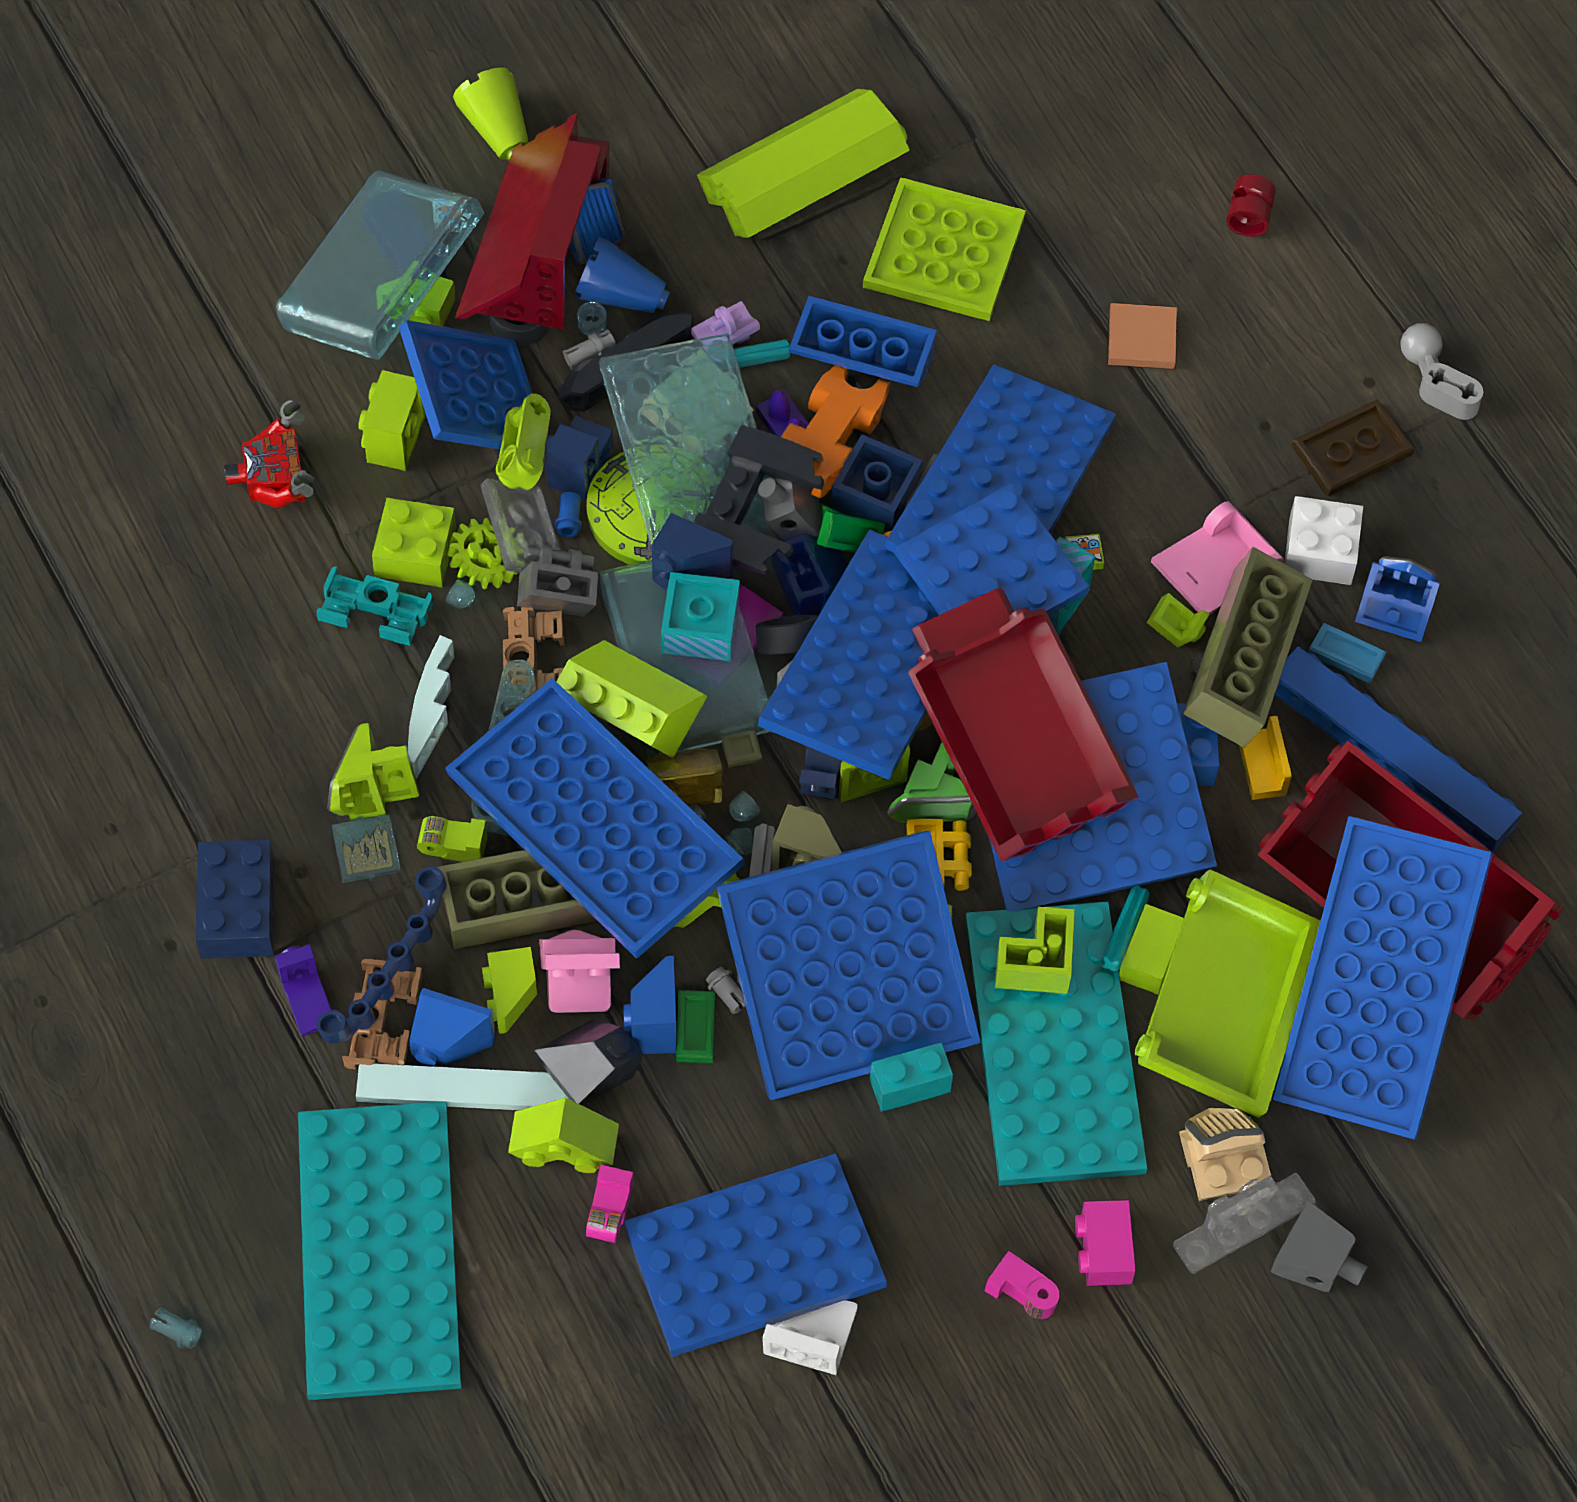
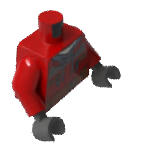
M292 400L286 401L281 407V416L250 441L242 444L244 462L224 465L227 485L247 482L250 500L258 501L277 509H281L293 501H305V497L313 495L314 490L308 483L313 482L314 478L306 471L301 470L295 428L291 429V424L301 425L305 421L304 414L297 411L301 408V405Z

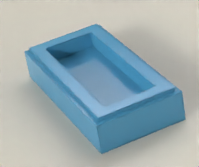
M1323 623L1309 648V653L1316 655L1320 661L1369 684L1374 679L1386 655V651L1326 623Z

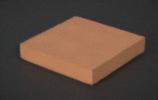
M1111 303L1108 365L1174 369L1176 359L1177 307Z

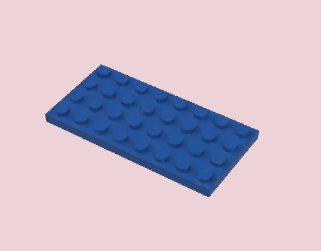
M993 364L888 536L885 549L895 553L896 546L1011 482L1048 532L1051 533L1114 424L1116 413Z
M869 530L761 713L758 726L890 780L927 712L908 673L910 669L919 664L918 658L924 654L912 629L921 623L939 616V614L895 553L885 549L888 537Z
M553 678L445 768L447 774L636 959L717 889L716 886L722 885L745 865L743 857Z
M1348 816L1273 1100L1410 1139H1418L1491 865L1492 852Z

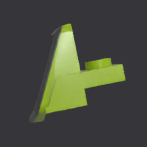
M369 723L360 724L355 728L329 786L327 809L340 816L349 815L350 820L385 815L386 802L419 797L418 783L406 745L399 747L390 746L377 750Z

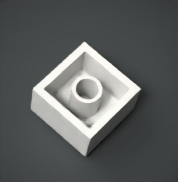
M1295 496L1289 519L1284 564L1313 580L1351 585L1357 565L1363 506Z

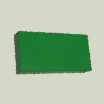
M825 511L817 544L823 547L856 553L869 530L883 535L885 523Z
M679 990L676 1062L713 1063L715 991Z

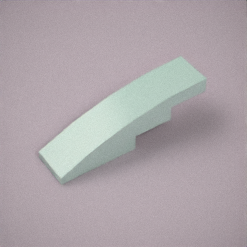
M441 635L425 665L415 695L409 725L408 754L416 779L448 724L446 706L443 704L451 691L450 675L446 671L454 659L453 640Z

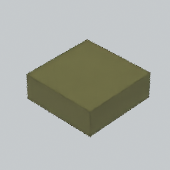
M755 727L720 734L728 768L762 761Z

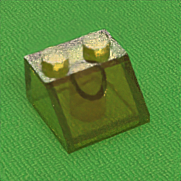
M694 748L685 753L675 754L673 758L663 752L646 758V767L687 806L722 802V764L716 748L708 750L705 748Z

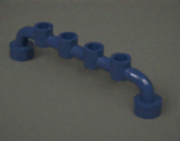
M429 866L417 873L415 884L419 893L427 898L425 905L420 913L413 914L408 918L407 932L400 942L390 945L387 951L389 959L382 969L373 972L369 976V988L363 997L350 1004L348 1008L349 1018L346 1020L344 1015L336 1010L327 1011L319 1017L317 1030L325 1042L332 1044L345 1042L352 1038L358 1029L370 1028L375 1022L372 1008L378 1000H387L394 994L395 988L391 980L397 971L404 972L413 966L414 958L411 954L413 947L416 943H425L432 938L433 929L430 922L439 909L441 896L447 887L446 879L439 868Z

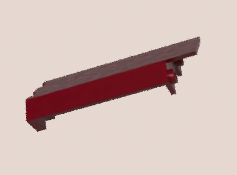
M997 588L912 629L924 654L918 658L919 664L910 669L908 673L1001 862L1031 853L1040 844L1056 838V840L1082 829V825L1100 816L1103 819L1112 815L1139 797L1045 608L1030 611L1028 607H1024L1014 612L1003 588Z

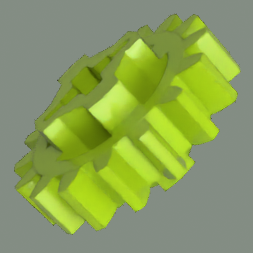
M485 518L483 524L479 525L475 519H471L468 527L460 524L457 533H453L447 556L452 557L450 567L460 568L457 575L459 578L466 575L470 577L469 585L472 586L476 581H480L482 588L486 589L488 583L492 582L496 588H500L503 580L510 583L514 574H518L524 551L518 550L521 540L511 539L512 529L505 532L501 530L502 522L499 521L495 526H492L489 519ZM470 541L468 548L464 549V545ZM507 558V562L501 566L503 559Z

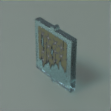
M390 814L367 819L358 817L356 821L332 825L342 883L367 878L373 881L377 876L401 872Z

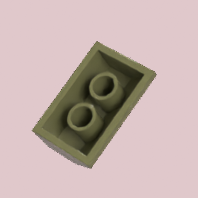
M787 804L773 839L772 871L842 853L822 815L817 814L813 809L806 806L795 807Z

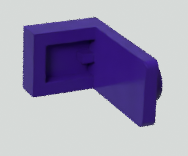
M310 944L303 947H289L281 954L276 955L275 961L300 1035L305 1036L318 1031L317 1021L319 1017L325 1012L331 1011L317 973Z

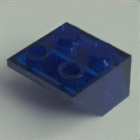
M808 534L782 541L790 544L794 549L789 557L786 558L778 551L772 556V567L794 615L820 614L847 568V564L839 549L818 545V537Z

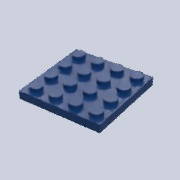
M406 320L399 327L433 438L500 449L508 411L513 407H520L524 399L532 394L515 340Z
M1012 482L895 547V555L939 615L997 588H1003L1014 612L1024 607H1028L1030 611L1045 608L1048 616L1089 592V585Z

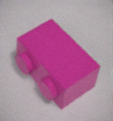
M1129 1200L1084 1202L1081 1215L1075 1216L1076 1237L1083 1238L1084 1250H1079L1078 1265L1079 1272L1086 1273L1087 1286L1132 1284L1135 1274Z

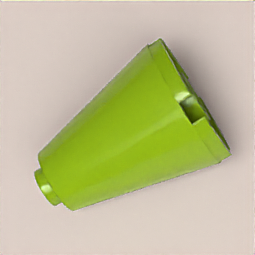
M500 67L477 74L480 80L471 85L469 80H466L455 90L453 98L456 106L501 160L509 161L513 148L521 143L526 145L529 141L515 78L508 68Z

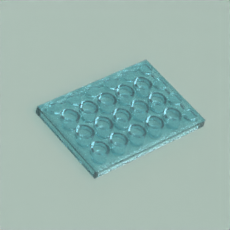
M729 333L602 357L599 361L651 548L653 541L671 513L691 522H694L698 512L706 513L731 462L727 452L740 425L757 429ZM765 475L764 478H763V480L768 479V478H771V477H769L768 475ZM757 490L740 526L761 533L773 529L765 520L763 497L759 495Z

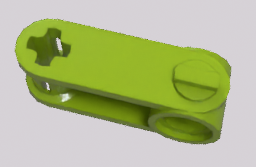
M528 395L520 407H513L506 415L500 454L496 465V474L508 488L517 489L520 487L528 491L537 483L542 474L551 410L548 402L541 395Z

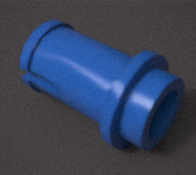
M565 492L561 494L559 499V518L555 521V528L560 536L572 538L577 536L582 528V523L579 520L582 498L577 493Z

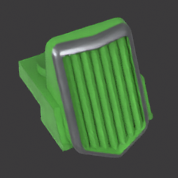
M941 743L932 765L920 760L917 761L904 794L891 803L887 812L894 820L901 823H907V819H943V822L967 821L975 816L976 810L962 781L954 777L956 769L943 743Z

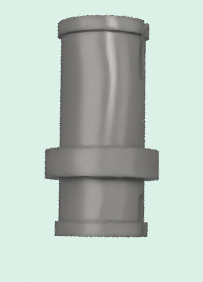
M607 329L598 335L596 333L588 335V340L562 352L568 366L573 370L585 359L597 357L603 349L613 347L616 343L612 334Z

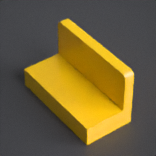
M1270 716L1266 729H1260L1245 748L1239 745L1252 800L1286 796L1291 781V771L1278 717Z

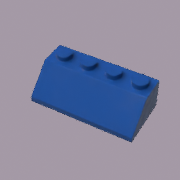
M808 296L790 344L789 353L919 387L926 379L935 353L937 330Z

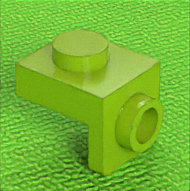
M1168 593L1161 597L1147 623L1178 648L1190 641L1192 643L1196 642L1206 630L1204 623L1209 613L1202 610L1194 614Z

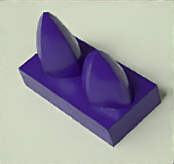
M776 390L771 394L770 399L756 405L757 415L770 433L781 437L790 423L805 429L809 425L785 391Z

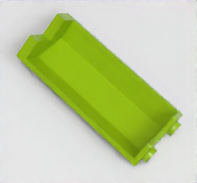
M856 89L697 174V177L708 203L723 207L734 235L749 238L910 150L906 143L907 134L905 129L898 123L872 90Z

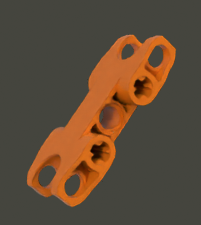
M837 365L822 375L813 389L808 403V409L816 412V415L806 429L790 423L781 436L822 454L824 461H814V476H822L824 487L822 490L813 488L811 495L822 498L832 489L833 483L853 448L845 444L854 430H859L868 435L874 431L880 422L882 409L889 394L890 381L878 379L870 388H855L846 382L849 369Z

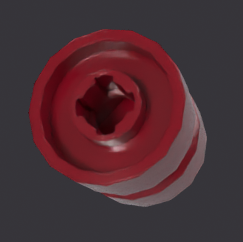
M1256 174L1243 175L1236 180L1226 218L1227 226L1233 232L1246 237H1256L1267 231L1276 194V187L1271 180Z

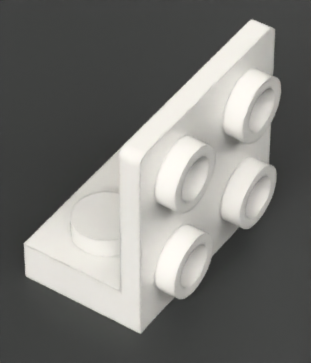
M844 1300L773 1325L767 1324L763 1335V1354L836 1375L857 1312V1304Z

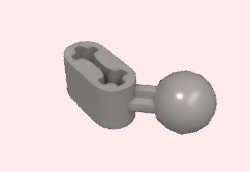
M1416 323L1408 327L1400 341L1401 351L1408 361L1419 365L1423 376L1419 389L1422 400L1461 420H1469L1475 417L1484 393L1480 382L1445 364L1439 363L1437 357L1441 354L1443 343L1442 336L1436 327L1427 323Z

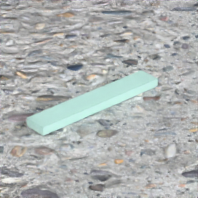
M359 1064L356 1089L357 1102L414 1104L446 1101L447 1107L522 1110L561 1098H568L549 1073L389 1064Z

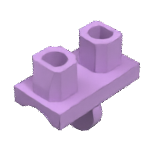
M740 301L727 309L724 306L715 309V316L691 328V334L700 344L703 351L711 357L735 343L741 344L750 339L751 334L760 330V324L749 314L743 302Z

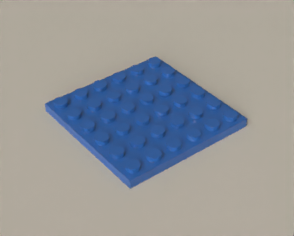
M1167 662L1081 681L1139 797L1112 815L1103 819L1100 816L1082 825V829L1058 840L1053 838L1037 846L1035 851L1014 859L1001 862L989 838L1007 911L1014 912L1038 906H1052L1217 868Z
M922 831L716 886L767 1096L770 1100L869 1074L871 1062L934 1044L942 1043L946 1053L981 1043L930 831Z

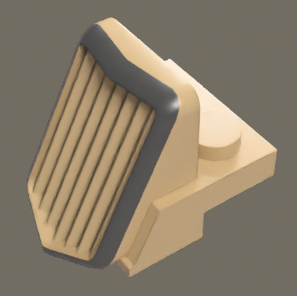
M1208 1108L1185 1122L1186 1130L1179 1131L1187 1167H1191L1199 1201L1269 1187L1273 1184L1263 1145L1265 1143L1263 1131L1251 1119V1116L1248 1117L1243 1111L1238 1109Z

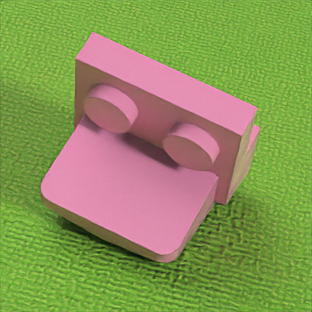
M570 930L550 939H539L541 969H546L549 1009L556 1013L604 1012L609 1010L611 1006L610 968H620L619 953H615V938H600L580 930Z

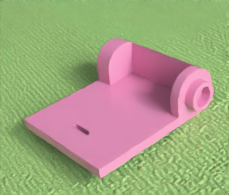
M1226 501L1217 506L1207 516L1201 529L1152 557L1151 563L1197 612L1205 610L1211 615L1221 608L1234 569L1252 547L1261 550L1282 563L1284 558L1229 501Z

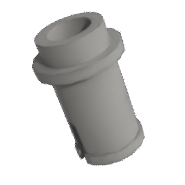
M719 967L707 977L709 991H715L730 1009V1012L736 1014L741 1009L733 997L744 1008L746 1007L742 989L732 979V972L730 970Z

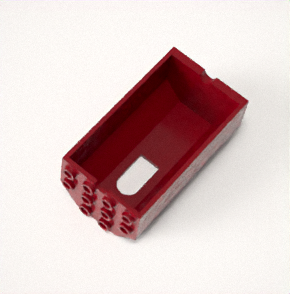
M1349 741L1344 746L1338 744L1328 756L1327 761L1329 765L1322 774L1315 773L1307 782L1304 789L1309 793L1300 804L1297 801L1292 802L1283 813L1282 818L1285 821L1278 830L1272 829L1260 843V847L1263 849L1259 852L1258 856L1324 907L1348 816L1492 852L1491 865L1452 1010L1463 1019L1474 1021L1484 1011V1008L1480 1005L1483 1002L1486 1004L1493 1003L1545 941L1552 930L1548 920L1550 917L1556 920L1565 907L1362 749Z

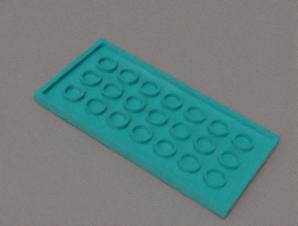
M1108 902L1047 906L1075 909L1072 972L1068 994L995 988L999 938L1034 939L1038 907L1014 912L995 910L966 913L965 924L999 1186L1146 1174L1147 1163L1118 970L1113 972L1110 969H1105L1101 964L1113 934Z
M446 1101L298 1112L308 1400L461 1389Z

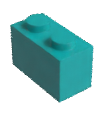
M942 1043L871 1062L870 1082L881 1112L951 1092L953 1073Z

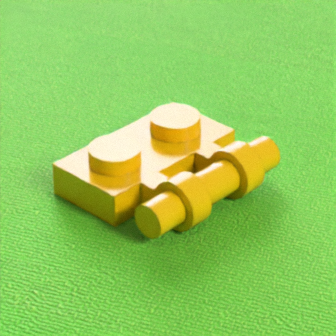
M907 819V835L926 830L931 832L943 887L945 883L944 876H951L954 878L956 890H967L969 888V877L972 876V864L968 862L971 835L967 833V823L961 820L953 822V832H943V819ZM943 847H950L954 850V860H944Z

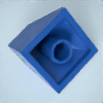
M422 988L409 1040L411 1056L415 1057L418 1062L428 1066L438 1064L447 1067L494 1045L496 1039L491 1009Z

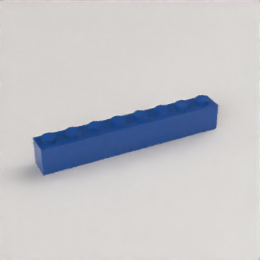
M1298 646L1286 658L1274 695L1343 746L1349 741L1362 749L1493 852L1516 829L1522 812L1518 810L1517 806L1510 799L1499 796L1489 788L1483 779L1468 773L1460 766L1456 759L1444 755L1433 747L1432 743L1425 736L1417 735L1406 727L1398 716L1389 714L1379 707L1371 696L1359 692L1341 674L1332 672L1321 663L1316 655L1307 653Z

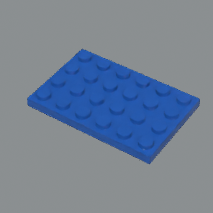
M836 1153L624 1221L625 1230L671 1357L766 1327L767 1324L773 1325L887 1287V1280Z

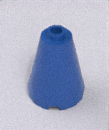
M599 236L574 297L579 300L653 314L656 308L663 310L670 293L664 289L666 282L608 239Z

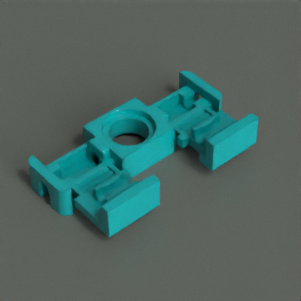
M335 566L331 568L324 584L325 601L322 608L318 607L317 618L322 622L348 628L351 621L348 618L350 610L355 611L357 604V609L384 616L387 617V620H390L388 626L380 625V638L410 646L418 626L417 621H419V626H424L428 620L427 613L432 610L433 599L430 592H428L426 599L400 592L398 583L366 575L363 582L339 575L338 568ZM382 590L388 594V597L383 602L375 603L369 599V595L374 591Z

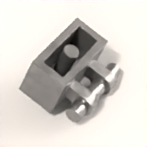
M540 544L539 547L526 545L524 558L536 560V562L532 561L520 572L517 606L544 611L562 610L563 614L584 617L596 606L598 572L581 570V568L589 570L593 568V556L583 555L580 550L569 549L568 552L554 550L551 545ZM551 563L565 565L566 567L551 565Z

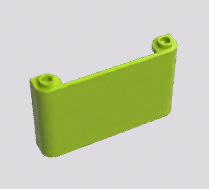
M1209 869L1200 879L1194 878L1188 888L1186 897L1190 899L1146 1035H1142L1138 1041L1135 1055L1139 1056V1065L1253 1117L1259 1118L1267 1112L1288 1045L1321 920Z

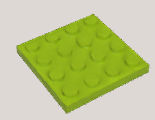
M900 177L864 276L863 288L990 321L1025 219L1026 210Z

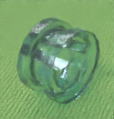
M588 302L578 309V328L583 334L590 335L596 333L598 335L605 331L607 327V312L601 304ZM592 316V319L597 316L598 321L592 323V319L587 322L586 317Z

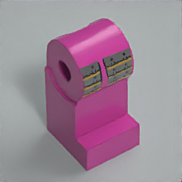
M600 1165L596 1191L587 1223L586 1237L611 1243L617 1242L634 1187L633 1172Z
M1010 1251L1007 1252L988 1278L985 1292L996 1299L1002 1292L1006 1293L1024 1305L1026 1312L1035 1319L1050 1317L1054 1313L1059 1300L1057 1285Z

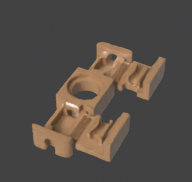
M507 607L503 610L502 613L505 621H508L509 639L503 640V670L506 678H509L510 697H505L504 700L509 710H515L550 679L553 678L556 681V676L559 678L563 671V668L554 669V673H542V670H537V645L535 640L542 642V639L545 640V638L551 637L554 641L558 640L560 646H565V619L562 610L536 613V616L533 608L521 607V611H515L514 607ZM554 620H557L556 634L554 632ZM525 651L529 653V658L526 662L522 664L511 662V657L516 652Z
M362 960V970L366 971L362 993L355 992L354 1001L363 997L369 988V976L373 972L379 971L376 970V967L382 969L386 961ZM416 967L415 972L397 971L391 980L395 988L394 994L390 998L391 1002H395V998L407 999V1004L417 1005L423 977L422 968ZM388 999L378 1000L373 1008L379 1012L374 1024L368 1029H358L353 1035L349 1056H342L346 1068L356 1069V1064L373 1065L376 1064L375 1060H378V1064L406 1065L410 1031L404 1030L403 1035L400 1034V1039L399 1037L391 1038L388 1036V1033L383 1032L389 1006Z

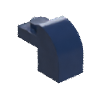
M807 746L805 763L800 775V793L835 799L842 760Z

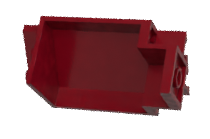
M578 112L568 117L567 122L559 127L554 125L537 134L535 140L526 145L521 143L513 148L455 318L467 319L477 313L545 327L564 328L565 259L590 184L592 182L598 183L599 179L609 178L610 142L578 136Z

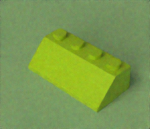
M605 640L569 659L556 681L587 711L672 758L708 697Z

